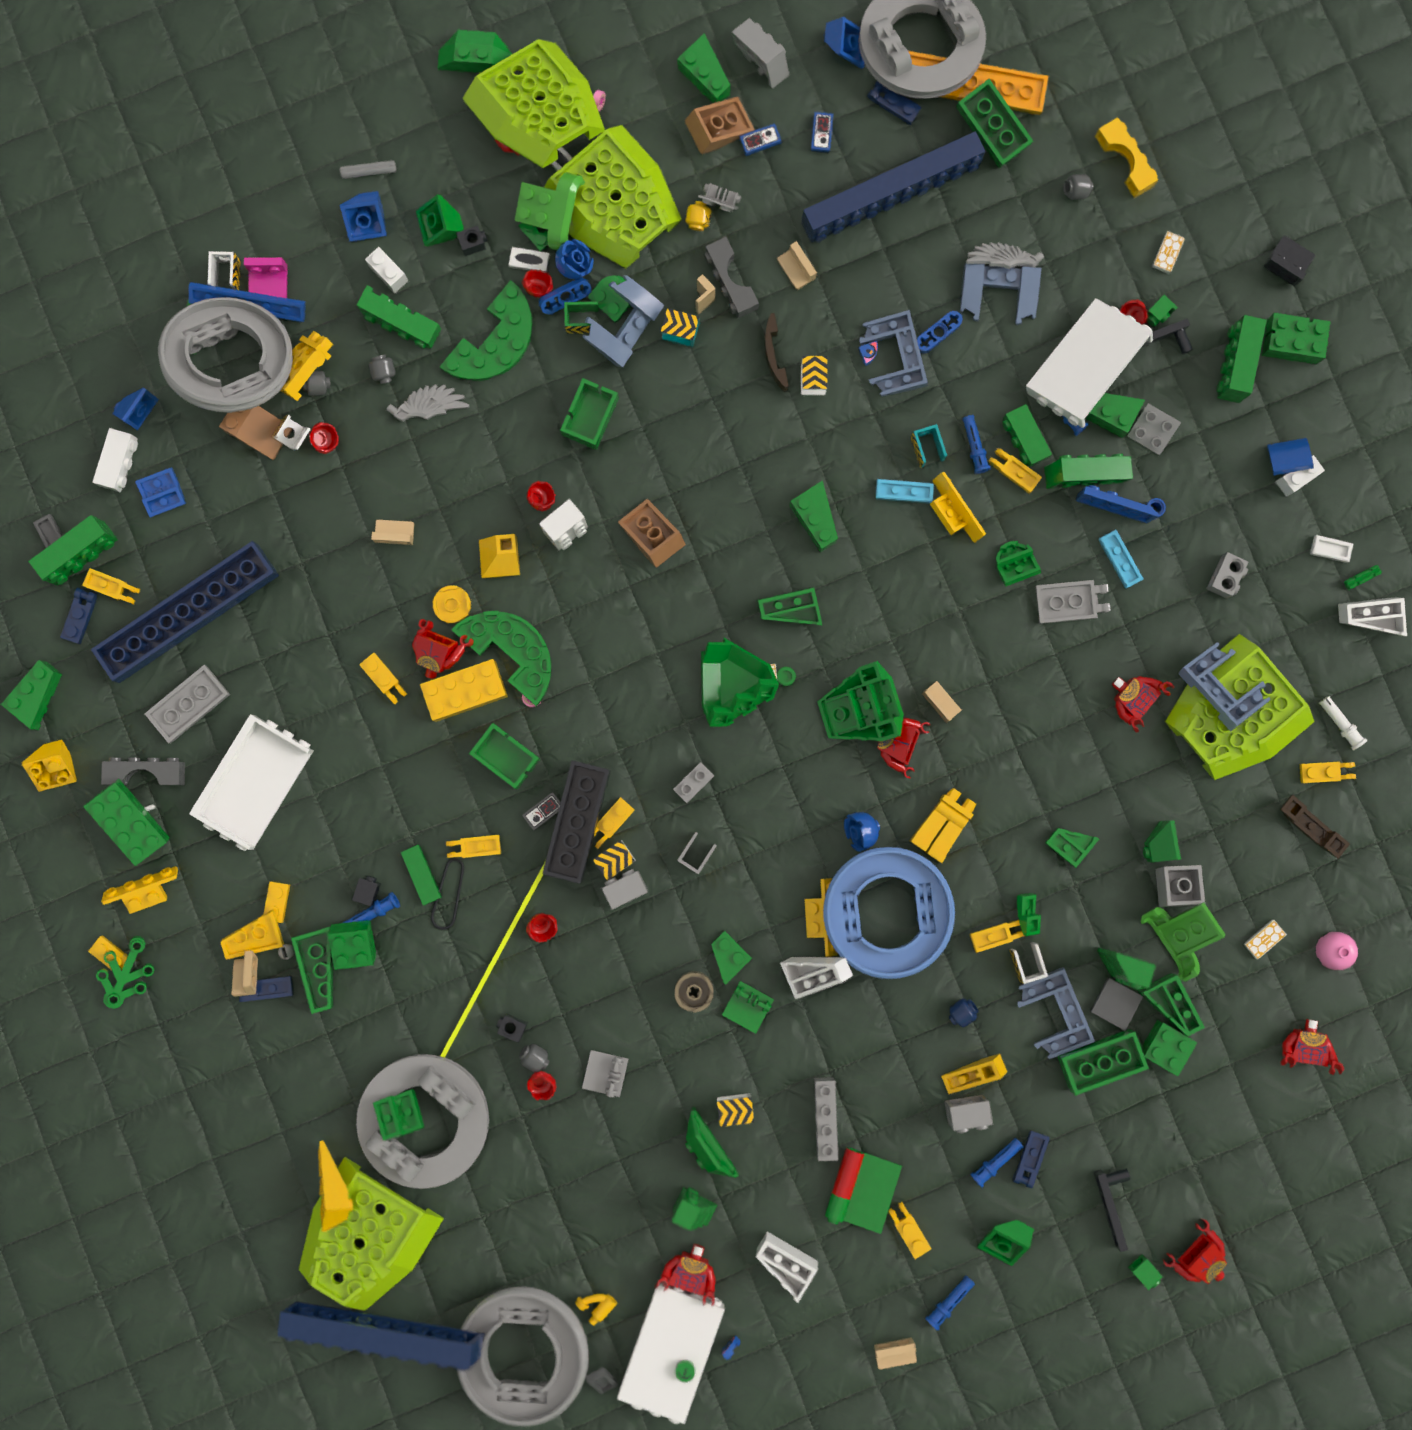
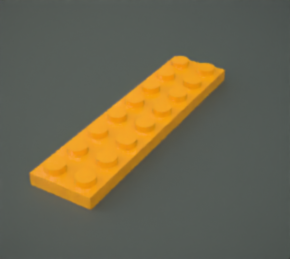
M908 51L911 56L912 65L932 66L947 59ZM980 64L975 74L967 83L949 94L939 96L961 101L986 80L990 79L1011 110L1041 115L1048 76Z

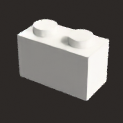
M380 247L365 259L368 266L394 293L408 282L405 273Z
M1314 455L1312 456L1313 469L1287 473L1275 481L1286 497L1325 471Z

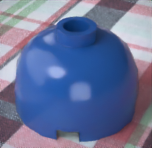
M577 239L568 240L563 243L555 255V264L558 271L568 279H579L590 273L594 261L593 257L590 259L588 254L590 252L589 248Z
M856 812L846 816L848 818L844 819V830L847 839L851 837L854 843L851 844L852 848L861 852L872 847L877 842L880 825L878 821L864 812Z

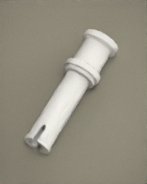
M1330 696L1319 702L1341 730V736L1345 737L1351 744L1352 750L1359 748L1367 742V739L1363 738L1357 731V726L1351 725Z

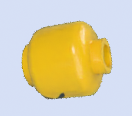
M696 201L695 204L688 206L685 221L690 229L703 231L709 227L711 209L706 207L707 204Z

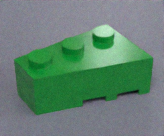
M704 33L677 59L678 70L714 104L724 101L730 95V83Z
M821 481L791 500L789 505L820 552L838 540L824 484Z
M1170 973L1150 983L1149 988L1143 987L1142 990H1137L1183 1035L1188 1037L1205 1028L1178 975Z
M683 1187L673 1207L672 1222L689 1231L698 1227L702 1228L703 1225L708 1226L718 1204L698 1195L699 1192L691 1187H688V1189Z

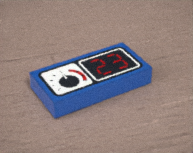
M814 113L811 151L830 153L833 114Z
M775 124L740 136L746 156L781 144Z

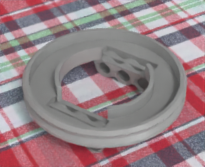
M873 0L863 16L859 36V46L863 61L874 78L888 89L913 98H934L959 89L977 71L986 44V30L982 16L971 0ZM939 9L957 38L955 50L946 60L932 66L912 65L908 50L904 45L902 46L901 39L892 26L905 15L917 12L937 15Z
M210 298L186 306L168 321L161 333L158 345L161 371L169 386L189 403L200 408L218 412L232 413L243 411L267 402L287 382L293 362L291 340L280 320L262 306L238 298ZM238 330H241L252 336L262 349V357L259 362L260 371L222 387L221 379L207 376L194 366L190 359V354L197 353L202 347H211L219 341L231 339L238 333Z
M421 1054L408 1056L385 1067L372 1079L365 1089L357 1111L358 1138L368 1161L387 1179L411 1188L437 1187L461 1176L479 1156L485 1144L489 1128L488 1105L478 1082L461 1065L436 1055ZM421 1086L432 1097L434 1096L443 1104L447 1110L449 1109L458 1117L456 1136L453 1142L443 1151L418 1158L395 1138L383 1141L373 1102L389 1096H396L411 1087Z
M525 1286L497 1291L485 1298L474 1308L461 1328L462 1330L484 1333L481 1358L467 1371L457 1370L459 1380L473 1404L484 1414L498 1422L512 1426H533L545 1423L561 1414L573 1402L584 1383L589 1359L584 1330L573 1311L563 1301L549 1292ZM503 1323L544 1325L542 1329L550 1337L556 1352V1367L551 1380L538 1383L537 1381L498 1380L494 1376L488 1362V1345L494 1331Z

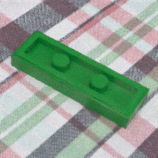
M420 845L401 852L423 906L442 898Z

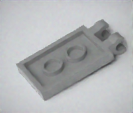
M1094 580L1035 586L1039 624L1097 619V613L1111 611L1110 603L1098 604L1097 594L1109 592L1108 584L1094 586Z

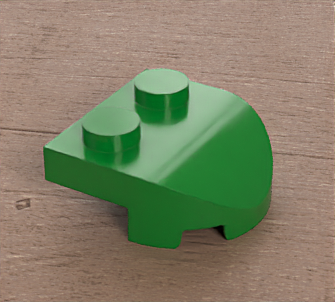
M622 276L603 278L588 296L593 302H598L599 308L614 322H618L628 308L632 307L608 286L611 282L619 285L626 281Z
M1011 541L1000 547L996 556V568L1005 587L1041 573V568L1033 555V549L1028 544L1023 545L1019 544L1018 541Z

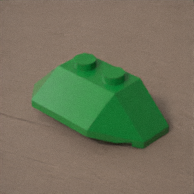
M457 30L439 50L438 70L482 73L511 56L512 53L495 32Z
M693 1107L690 1112L686 1133V1147L690 1153L694 1152L697 1155L698 1159L696 1161L702 1170L705 1168L708 1173L736 1178L738 1176L737 1169L700 1114Z

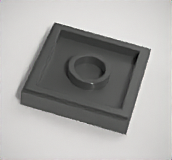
M1107 977L1090 1012L1126 1031L1143 996Z

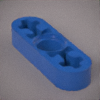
M585 278L575 279L542 296L539 300V307L545 314H552L564 308V302H576L588 296L591 292V285ZM581 284H583V286H584V287H583L584 290H582V291L580 290V285H581ZM569 292L570 296L566 300H561V294ZM549 301L550 307L547 308L546 302Z
M951 311L917 338L920 353H928L957 330L962 323L961 314L957 311ZM956 317V324L952 323L947 328L946 324L949 323L950 319H954ZM942 328L944 335L941 337L935 336L934 329ZM931 337L932 340L928 342L927 347L920 346L921 340L925 342Z

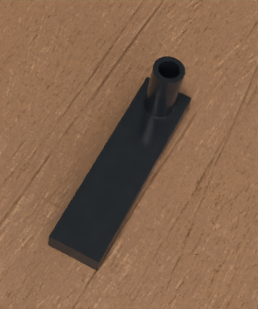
M1188 318L1153 331V341L1151 343L1146 341L1142 347L1174 335L1182 355L1191 352L1193 348L1185 331L1190 326Z
M1127 1169L1109 1174L1104 1173L1102 1170L1094 1171L1115 1246L1120 1252L1127 1251L1128 1247L1109 1186L1129 1181V1172Z

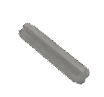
M393 160L340 167L342 178L396 171V164Z

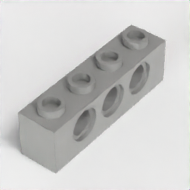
M833 1077L814 1078L818 1161L838 1160L835 1080Z

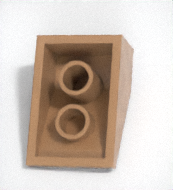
M738 97L696 108L685 120L701 154L715 151L740 139L741 135L755 130Z
M259 406L227 413L219 426L229 435L273 461L283 446V443L272 437L281 420ZM291 427L285 428L284 436L288 438L293 429Z
M648 499L618 521L627 535L656 568L686 545L680 532Z

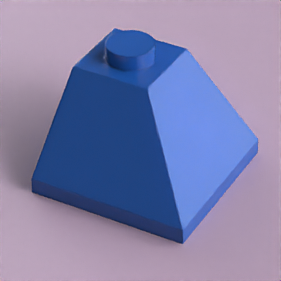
M844 17L827 22L825 42L839 56L860 68H864V61L859 46L861 28Z
M378 191L358 194L340 205L349 242L387 236L383 208Z
M142 388L118 402L114 408L113 415L138 431L159 399L145 388Z

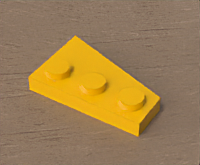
M274 909L226 936L220 942L225 959L244 956L245 951L253 950L254 953L280 948L284 945Z

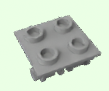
M711 183L709 185L705 184L703 191L706 192V195L698 196L702 198L703 203L711 206L717 203L720 205V209L728 212L738 209L739 207L735 206V204L740 203L741 196L737 192L730 190L728 192V189H725L723 198L720 199L723 187H720L716 198L719 186Z
M1148 403L1127 436L1160 455L1181 422Z
M591 1050L582 1089L604 1093L609 1097H620L628 1058Z

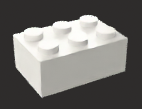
M570 499L539 523L544 534L558 551L567 549L572 544L571 541L575 537H582L588 528L585 517Z

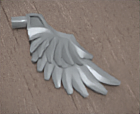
M990 242L989 245L982 243L981 247L975 246L974 252H968L967 256L972 258L967 259L966 263L989 264V266H999L1007 269L1015 266L1036 267L1044 256L1041 252L1035 256L1025 251L1022 252L1018 246L1015 248L1007 244L1003 246L999 242L997 245Z
M435 384L430 389L426 385L424 389L419 388L417 393L413 391L412 395H409L407 402L405 401L398 409L390 404L387 407V411L402 422L413 417L429 420L434 416L447 414V410L469 408V404L459 402L465 399L464 395H451L455 392L454 388L446 389L445 385L438 388Z

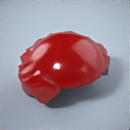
M542 270L527 271L522 280L524 289L535 298L542 297L553 289L550 274Z
M1130 300L1120 308L1122 314L1132 316L1141 325L1146 323L1148 312L1142 301Z
M319 422L313 426L309 435V441L316 451L327 454L336 448L339 436L335 427L331 424Z
M539 481L530 485L526 497L528 503L538 511H547L555 502L552 486L548 482Z
M545 913L534 915L526 927L528 936L538 943L550 940L558 930L555 917Z
M538 1071L529 1078L527 1088L535 1100H549L556 1092V1081L551 1074Z

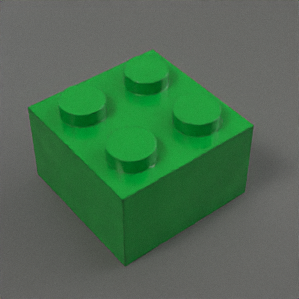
M370 920L331 924L328 939L334 970L374 965L376 950Z
M1157 1020L1141 1049L1146 1059L1179 1076L1197 1042Z

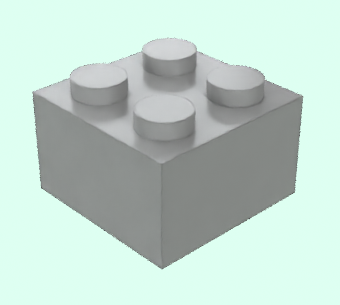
M1201 865L1167 866L1155 869L1159 907L1196 906L1202 902L1205 903Z
M631 869L622 874V879L617 880L615 877L605 882L606 886L602 890L611 909L648 892L639 870L634 872V869Z
M983 1095L944 1101L948 1125L954 1131L957 1130V1133L968 1132V1128L975 1127L977 1130L987 1129L988 1125H993L989 1100Z

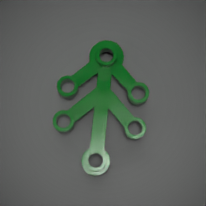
M135 936L129 941L130 952L122 971L114 951L110 950L104 954V961L109 963L117 980L113 988L108 978L109 972L107 969L101 968L96 973L97 980L102 982L106 991L103 999L104 1004L109 1008H118L123 1004L125 998L136 993H145L147 985L143 981L137 982L131 988L123 991L122 989L124 984L142 976H151L154 973V966L149 963L130 973L137 954L145 948V940L140 936ZM139 943L141 947L136 949L133 947V944ZM108 954H112L114 958L112 960H108L106 956ZM146 967H150L152 971L150 973H146L144 969ZM99 973H106V977H99ZM143 985L144 989L140 991L137 989V986ZM115 996L118 1000L116 1002H112L110 998Z

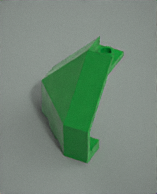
M723 638L722 642H708L705 651H701L702 708L710 727H728L734 723L733 720L740 715L746 716L756 710L758 704L774 699L779 683L771 665L726 638Z

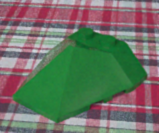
M878 661L859 667L855 670L856 672L844 679L839 686L833 688L817 702L828 738L886 741L901 736L904 717L892 677Z

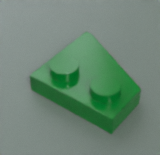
M1056 828L1045 844L1076 868L1098 842L1099 838Z
M726 931L711 944L723 982L726 985L752 958Z

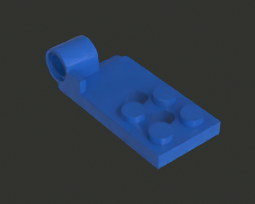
M1093 485L1083 488L1077 494L1075 500L1147 524L1162 516L1166 511L1164 501L1159 498H1153L1146 504L1119 497L1117 493L1107 491V493L1100 491L1099 487ZM1151 505H1154L1157 508V512L1153 509V507H1151Z

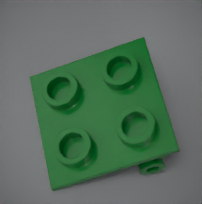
M740 981L722 1016L756 1034L767 1012L771 1009L774 999Z

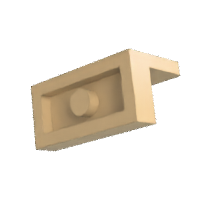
M797 241L790 245L789 251L777 258V261L796 290L816 279L817 272Z
M703 274L697 279V292L701 295L696 300L697 314H700L715 301V287Z
M376 520L375 532H372L371 540L375 543L413 545L414 523L408 521Z
M938 681L922 693L946 723L961 711L960 707Z
M253 950L245 951L244 959L234 960L232 995L234 997L256 994L258 958Z
M912 1338L874 1345L879 1369L917 1362L915 1343Z

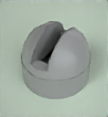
M284 944L278 950L279 957L284 960L291 959L295 954L294 947L290 944ZM284 947H285V951H286V954H287L288 957H285V954H284V951H283V948H284Z

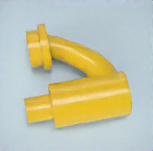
M594 1294L584 1298L578 1297L575 1302L576 1306L582 1311L589 1308V1303L600 1302L592 1311L593 1316L589 1319L593 1326L598 1321L602 1322L618 1304L609 1294Z

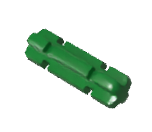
M1375 565L1353 576V578L1345 580L1344 585L1348 590L1353 589L1382 573L1378 565Z

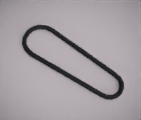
M457 858L450 859L446 863L439 886V892H441L449 864L453 861L459 862L461 864V874L452 922L446 927H440L435 923L434 913L438 900L435 901L431 913L432 924L440 930L450 928L456 919L464 873V864Z

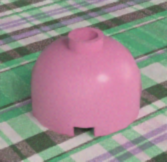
M1329 932L1318 940L1316 955L1324 967L1331 970H1344L1350 968L1356 962L1358 947L1349 935L1342 932Z

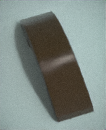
M771 313L765 333V355L772 377L777 385L786 392L789 387L785 368L777 369L772 337H777L778 328L775 313Z
M1291 794L1280 808V811L1314 843L1339 859L1350 843L1337 832L1328 828L1306 809V805Z

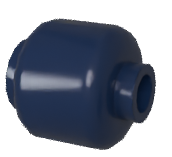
M962 998L950 1006L949 1011L951 1015H949V1019L955 1026L958 1024L964 1028L977 1019L979 1011L972 1000Z

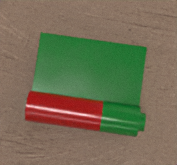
M846 1147L825 1212V1216L828 1218L827 1221L837 1225L839 1222L846 1221L881 1234L902 1165Z

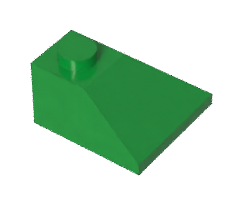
M439 194L416 210L425 246L454 240L458 237L457 232L464 230L460 214Z
M1174 820L1159 821L1144 843V858L1147 859V862L1181 859Z
M1018 1220L997 1225L978 1244L977 1248L1012 1266L1030 1248L1034 1229Z

